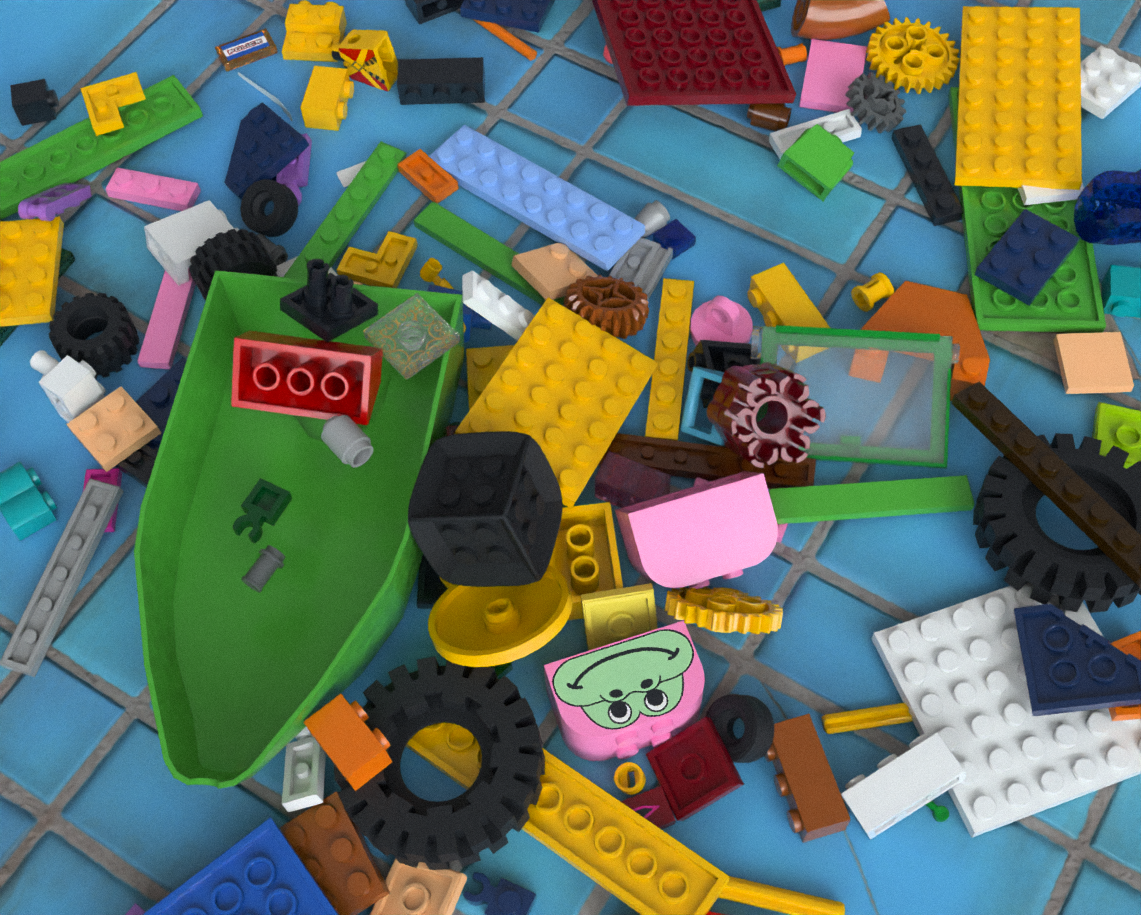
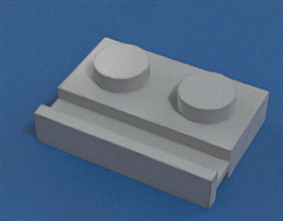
M641 237L616 262L609 276L611 275L612 278L616 279L622 277L625 282H634V287L642 288V292L647 295L648 301L673 257V249H664L661 247V244Z

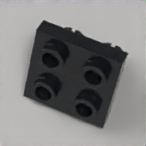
M313 259L307 263V285L280 298V310L327 343L378 315V304L353 288L354 282L352 279L348 280L346 275L335 276L332 273L328 274L329 264H324V261L321 259Z

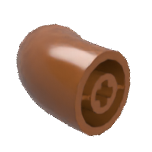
M797 0L792 16L791 34L793 37L809 40L843 39L865 33L883 25L884 22H889L890 15L884 0Z

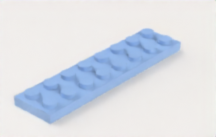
M463 125L429 155L431 159L458 181L459 186L557 243L565 244L569 250L605 271H608L645 234V225L466 125Z

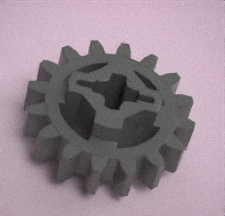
M870 72L867 76L862 73L848 86L849 90L845 96L850 98V100L846 104L849 107H853L854 111L851 115L859 118L860 125L865 122L868 124L869 131L876 127L878 133L881 134L884 130L890 132L904 119L902 116L906 113V110L901 106L905 101L898 98L897 95L900 91L892 87L893 83L891 81L885 83L882 75L876 79L873 72Z

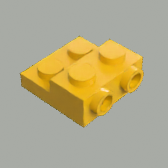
M306 0L299 1L298 4H289L285 19L287 32L281 51L283 59L338 62V60L332 57V47L335 43H341L344 38L347 25L344 6H339L335 2H327L325 5H312Z

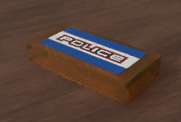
M266 28L215 47L216 53L226 72L278 53L276 45Z

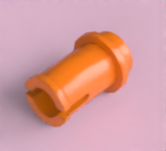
M803 43L787 48L777 47L784 66L807 60V50Z

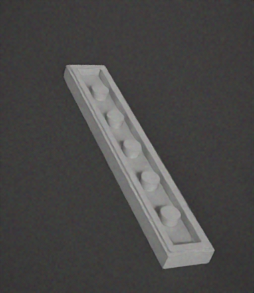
M89 478L0 660V666L32 677L36 676L124 492L119 486Z

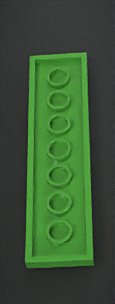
M172 75L144 89L145 100L118 108L125 128L96 136L88 117L1 161L0 220L18 212V206L22 200L60 184L74 183L203 117L201 108L178 79Z

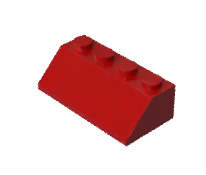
M249 330L234 337L231 406L325 420L333 416L348 415L356 424L368 425L381 383L383 348L333 341L327 343L324 340Z

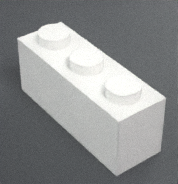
M938 732L932 736L926 733L917 737L909 744L910 750L899 757L896 754L886 757L878 763L877 768L879 770L868 777L861 774L845 785L847 790L841 793L870 840L966 779L964 768Z

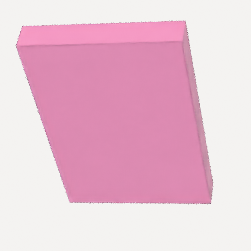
M811 39L799 107L830 112L850 109L853 112V107H849L846 104L850 98L845 96V94L849 90L848 86L864 71L867 46Z

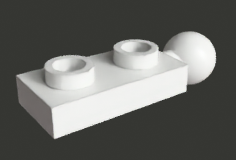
M307 727L295 737L298 741L286 745L282 805L287 812L323 803L326 753Z

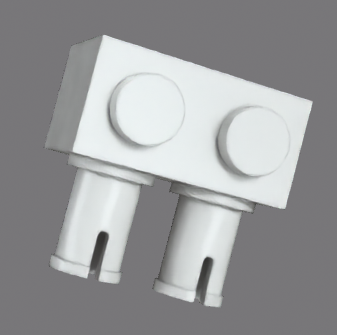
M40 350L32 356L30 366L43 374L39 384L60 417L67 422H70L105 397V388L95 380V370L82 360L78 363L67 355L61 362H58L44 350Z

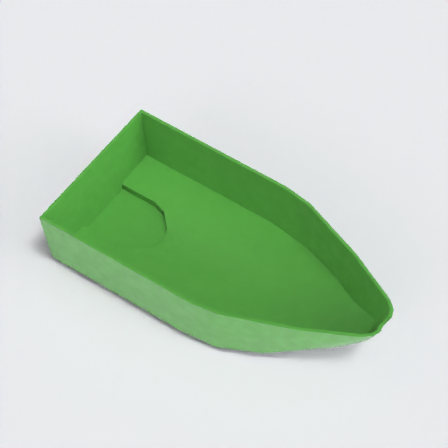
M215 270L141 504L134 548L144 667L163 760L173 778L186 785H210L221 789L235 786L256 775L306 727L303 723L306 719L342 693L364 672L403 618L423 556L409 528L408 507L414 485L428 450L437 439L448 436L465 356L462 295L353 285V288L378 304V315L331 341L377 348L390 346L391 350H389V347L384 348V353L390 354L395 350V345L391 340L385 339L380 345L378 339L371 341L368 337L370 335L379 337L380 333L378 331L384 337H391L396 334L398 330L396 324L390 323L387 326L389 330L393 326L394 330L392 331L386 330V325L389 322L396 323V317L400 315L406 316L407 320L401 322L405 318L398 317V324L408 325L412 323L414 315L408 313H410L409 309H411V312L416 311L414 309L416 303L421 305L418 312H423L421 309L425 310V317L423 314L417 317L420 325H432L434 322L432 318L426 319V322L430 321L429 323L424 322L427 316H432L435 319L434 324H440L443 327L440 333L434 332L435 328H437V332L441 330L439 325H435L430 329V334L433 338L442 339L444 334L441 333H445L447 340L451 338L457 340L455 344L449 343H454V339L449 340L443 348H439L443 346L441 342L432 343L427 349L428 353L432 356L437 355L438 350L434 349L432 352L433 348H438L440 353L436 357H430V361L427 364H420L418 361L420 357H424L425 360L421 358L420 361L422 363L427 362V355L422 353L415 355L411 359V364L416 366V371H413L415 368L411 367V375L409 377L404 375L407 368H401V365L408 363V358L405 354L395 353L392 355L391 360L395 362L399 360V357L396 356L401 357L398 363L390 361L391 355L383 354L381 383L369 424H357L370 438L374 451L363 465L353 468L349 464H344L322 441L321 434L327 420L231 406L234 337L250 330L323 340L280 310V298L306 286L307 279ZM416 321L407 327L399 326L398 334L390 338L397 345L395 352H405L409 358L418 352L426 353L427 345L435 341L429 336L428 330L430 327L423 328ZM409 370L406 371V375L408 376L410 374ZM261 478L289 491L292 500L274 526L266 522L263 524L261 538L256 543H253L248 536L253 527L245 528L242 534L238 536L233 530V524L237 518L247 514L244 513L241 505ZM268 545H271L284 554L286 558L283 560L284 566L282 569H276L259 593L247 586L242 581V577L247 574L259 558L260 549H265Z

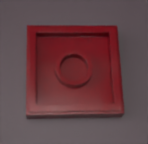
M709 717L702 718L646 753L677 821L688 819L744 785L712 719Z

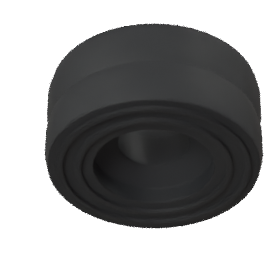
M269 179L259 180L253 183L243 195L240 208L241 217L245 225L254 232L268 237L281 236L289 231L295 223L298 214L297 198L291 189L285 185ZM273 201V212L266 216L265 207L268 202Z
M728 694L715 700L709 707L705 717L712 719L733 762L750 763L760 759L767 753L774 738V721L770 710L761 700L749 695ZM738 718L743 721L745 726L744 734L739 739L736 738L733 732L734 722Z

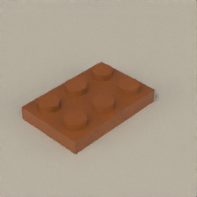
M337 791L323 799V803L312 806L280 827L339 915H357L390 894L359 828L345 810Z

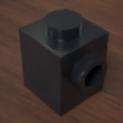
M45 79L10 85L12 107L22 126L56 119L55 107L59 106L58 97L54 89H49Z

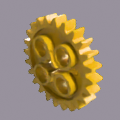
M905 17L904 23L894 18L893 24L884 22L883 28L878 26L875 33L871 34L866 53H868L866 61L871 62L870 70H877L875 77L878 78L882 75L885 77V83L889 81L895 83V90L903 86L906 93H909L911 88H914L917 94L921 93L922 88L931 93L933 87L940 90L943 83L948 85L950 79L954 77L960 60L957 57L959 49L954 48L955 41H947L949 33H939L940 26L932 29L930 28L931 22L928 21L925 25H922L919 18L915 20V23H911L908 17Z
M686 587L672 588L671 591H667L664 609L668 615L674 616V619L684 620V623H696L697 627H704L710 631L721 633L738 631L742 634H746V632L769 634L770 631L777 632L778 629H781L783 608H780L779 604L771 603V600H761L760 596H748L749 593H743L740 590L726 587H714L713 589L708 587L699 589Z

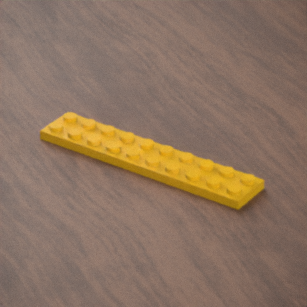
M452 723L429 725L418 731L406 744L407 748L466 790L472 786L478 777L482 763L480 745L474 735L460 725ZM543 749L545 755V775H540V782L543 788L537 805H529L527 810L530 818L522 827V830L641 915H706L729 882V876Z

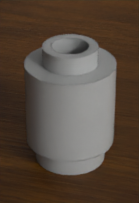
M348 415L333 416L324 424L321 439L344 464H349L353 468L359 467L373 454L374 448L371 446L370 438Z

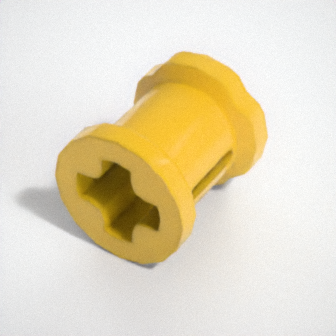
M881 272L872 275L871 280L862 286L857 285L851 290L854 303L864 312L871 310L874 307V303L880 299L889 298L894 293V288L889 278Z

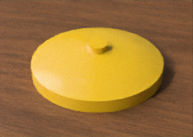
M549 565L539 581L527 585L476 587L454 584L440 596L430 612L428 618L429 635L437 652L446 660L458 665L488 667L512 662L540 649L561 631L571 613V593L564 576Z

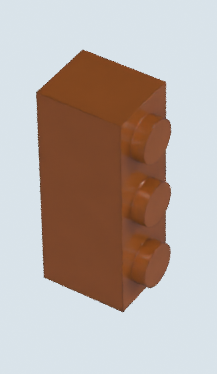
M810 714L775 723L774 738L764 757L767 762L772 761L777 772L774 775V783L779 796H785L790 807V810H787V818L794 833L799 832L804 843L846 830L851 819Z

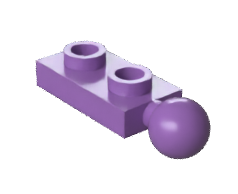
M307 133L301 135L307 140L309 146L283 168L276 178V182L287 186L295 194L298 206L302 202V192L299 187L308 185L312 140Z

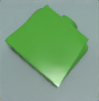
M816 124L812 128H807L794 144L783 153L777 166L824 202L830 192L853 166L851 158L854 152L845 146L838 136L830 134L820 125Z

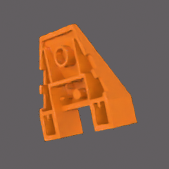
M905 281L860 329L940 334V338H952L950 401L953 400L955 394L979 381L985 386L990 358L967 294ZM855 350L848 376L880 384L889 352ZM895 352L928 361H933L934 354Z

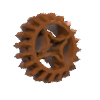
M598 274L597 277L589 275L585 279H577L576 283L570 284L569 290H567L564 297L563 306L586 319L592 326L596 325L601 331H606L614 337L627 339L628 335L634 336L637 334V331L643 330L649 313V302L647 301V295L642 292V288L634 287V282H625L622 277L616 279L612 278L611 275L603 277Z

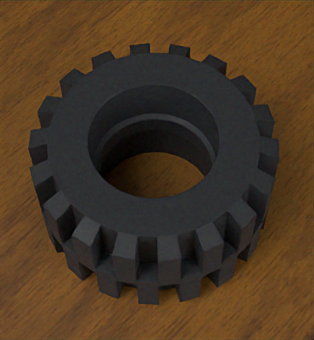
M231 229L226 233L220 232L215 234L216 236L212 239L208 238L204 241L205 244L203 246H199L196 249V255L192 256L190 260L192 265L189 266L191 276L205 301L215 270L278 276L276 273L278 271L277 266L260 238L253 232L248 233L245 229H240L237 232L235 229Z
M92 292L86 293L85 297L81 298L78 295L73 297L74 301L62 304V310L54 313L53 317L55 320L50 321L49 329L51 330L49 338L61 360L68 355L78 363L82 360L95 370V379L98 375H102L103 378L108 377L112 371L117 373L122 370L121 366L123 364L128 365L132 361L130 356L137 353L136 345L139 344V337L122 302H119L114 296L107 297L106 293H98L97 296H94ZM103 331L99 336L86 340L90 335Z

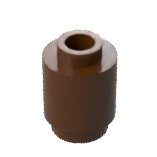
M785 103L750 104L747 118L751 119L750 125L776 132L787 128L792 108L786 107Z

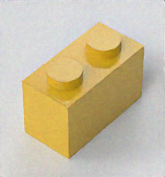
M314 66L300 107L306 128L339 131L342 119L345 120L347 117L348 99H352L354 94V83L350 81L347 69Z

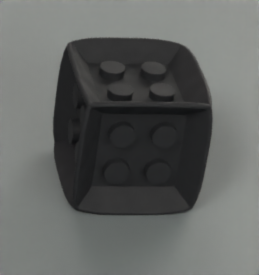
M510 431L454 434L437 439L428 450L410 498L408 524L418 547L434 571L443 580L456 585L476 587L527 585L539 581L549 565L562 518V495L559 483L544 452L530 435Z

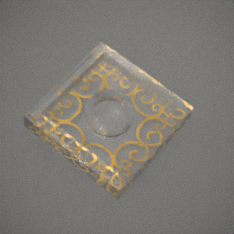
M418 293L363 330L364 337L373 347L383 348V357L406 380L461 342L460 334Z

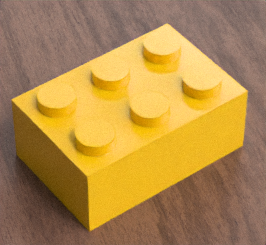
M610 502L573 506L572 509L569 507L562 508L560 527L549 566L558 570L568 584L572 597V609L568 620L584 619L581 594L623 588Z

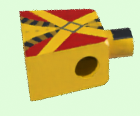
M353 29L341 43L333 45V59L343 61L345 69L348 70V75L352 80L384 91H389L396 82L398 61L387 31Z

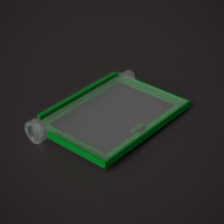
M776 325V327L753 326L751 359H760V365L765 362H771L804 376L806 381L803 383L807 384L809 388L808 398L819 403V406L825 410L826 417L824 423L815 418L812 419L820 428L812 434L805 431L803 433L810 438V449H805L801 446L798 449L808 454L806 458L820 461L947 468L952 363L958 364L960 356V344H953L952 336H940V334L780 325ZM767 402L759 408L756 422L763 419L767 413Z

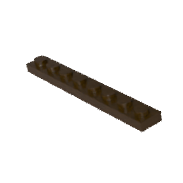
M980 381L955 394L951 404L1141 588V534Z

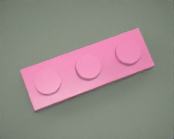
M118 167L105 189L108 196L112 198L177 211L193 207L201 192L198 183Z

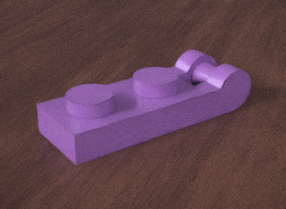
M64 183L24 199L18 206L19 216L22 219L38 217L42 221H52L56 214L64 213V209L79 206L81 201L90 198V185Z

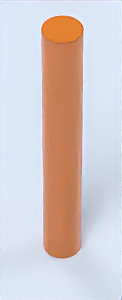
M472 19L528 60L532 61L536 58L537 51L499 24Z

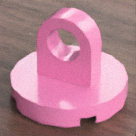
M715 296L711 301L700 305L695 309L690 320V333L696 346L700 340L748 344L752 337L753 323L748 311L739 303L733 302L724 296Z

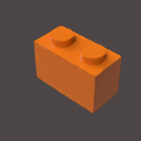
M340 693L303 723L348 783L357 791L393 762L386 751L391 745L377 727L373 731L367 727L364 722L369 717L359 703L355 700L349 704Z

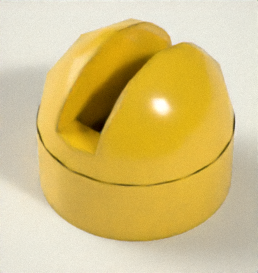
M626 762L616 769L614 782L624 794H637L645 786V774L637 764ZM628 772H634V787H630V777Z

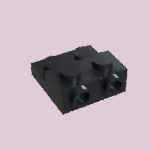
M700 340L695 349L689 354L687 366L690 372L693 371L694 366L725 372L732 366L760 365L761 355L758 344ZM704 378L700 395L703 408H707L713 400L720 383Z

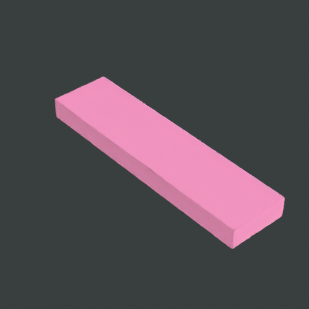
M189 268V281L179 286L166 270L164 272L137 361L142 368L168 370L172 368L196 285Z

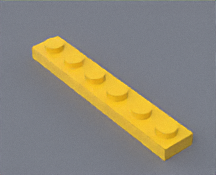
M663 278L654 361L659 364L652 374L645 437L678 441L694 281Z

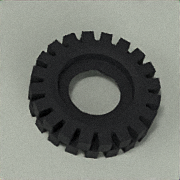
M1055 433L1051 445L1044 434L1038 436L1141 534V461L1126 469L1123 465L1129 453L1113 445L1108 454L1102 456L1099 454L1102 440L1084 436L1079 449L1075 448L1073 434ZM1005 455L996 458L990 466L988 474H986L976 500L973 525H978L975 537L979 548H989L985 559L993 570L998 571L1005 567L1009 568L1004 578L1006 583L1017 591L1027 582L1033 584L1034 588L1029 598L1042 604L1048 603L1052 593L1059 595V609L1078 612L1084 600L1089 612L1094 613L1108 611L1112 602L1118 608L1132 603L1137 594L1141 595V588L1099 547L1089 550L1072 549L1060 545L1049 538L1039 526L1036 518L1037 503L1045 494Z
M434 656L418 659L417 671L409 673L405 664L389 671L391 683L384 687L376 680L363 692L368 702L362 709L369 717L364 723L371 731L377 727L389 741L391 746L386 751L393 762L357 791L352 788L335 764L334 775L335 781L341 788L338 794L345 810L361 833L368 838L375 848L387 857L390 853L393 854L399 863L417 868L419 862H424L430 870L449 869V861L459 860L462 867L481 861L479 852L489 848L494 854L509 843L506 834L512 828L518 833L530 818L527 810L529 805H537L543 788L540 782V775H545V755L533 711L526 698L520 697L518 687L505 675L498 679L495 669L490 666L470 668L448 660L446 666H439ZM437 723H452L464 727L477 739L482 753L480 772L472 786L456 798L439 802L422 799L413 794L402 779L400 762L403 750L408 741L421 729Z

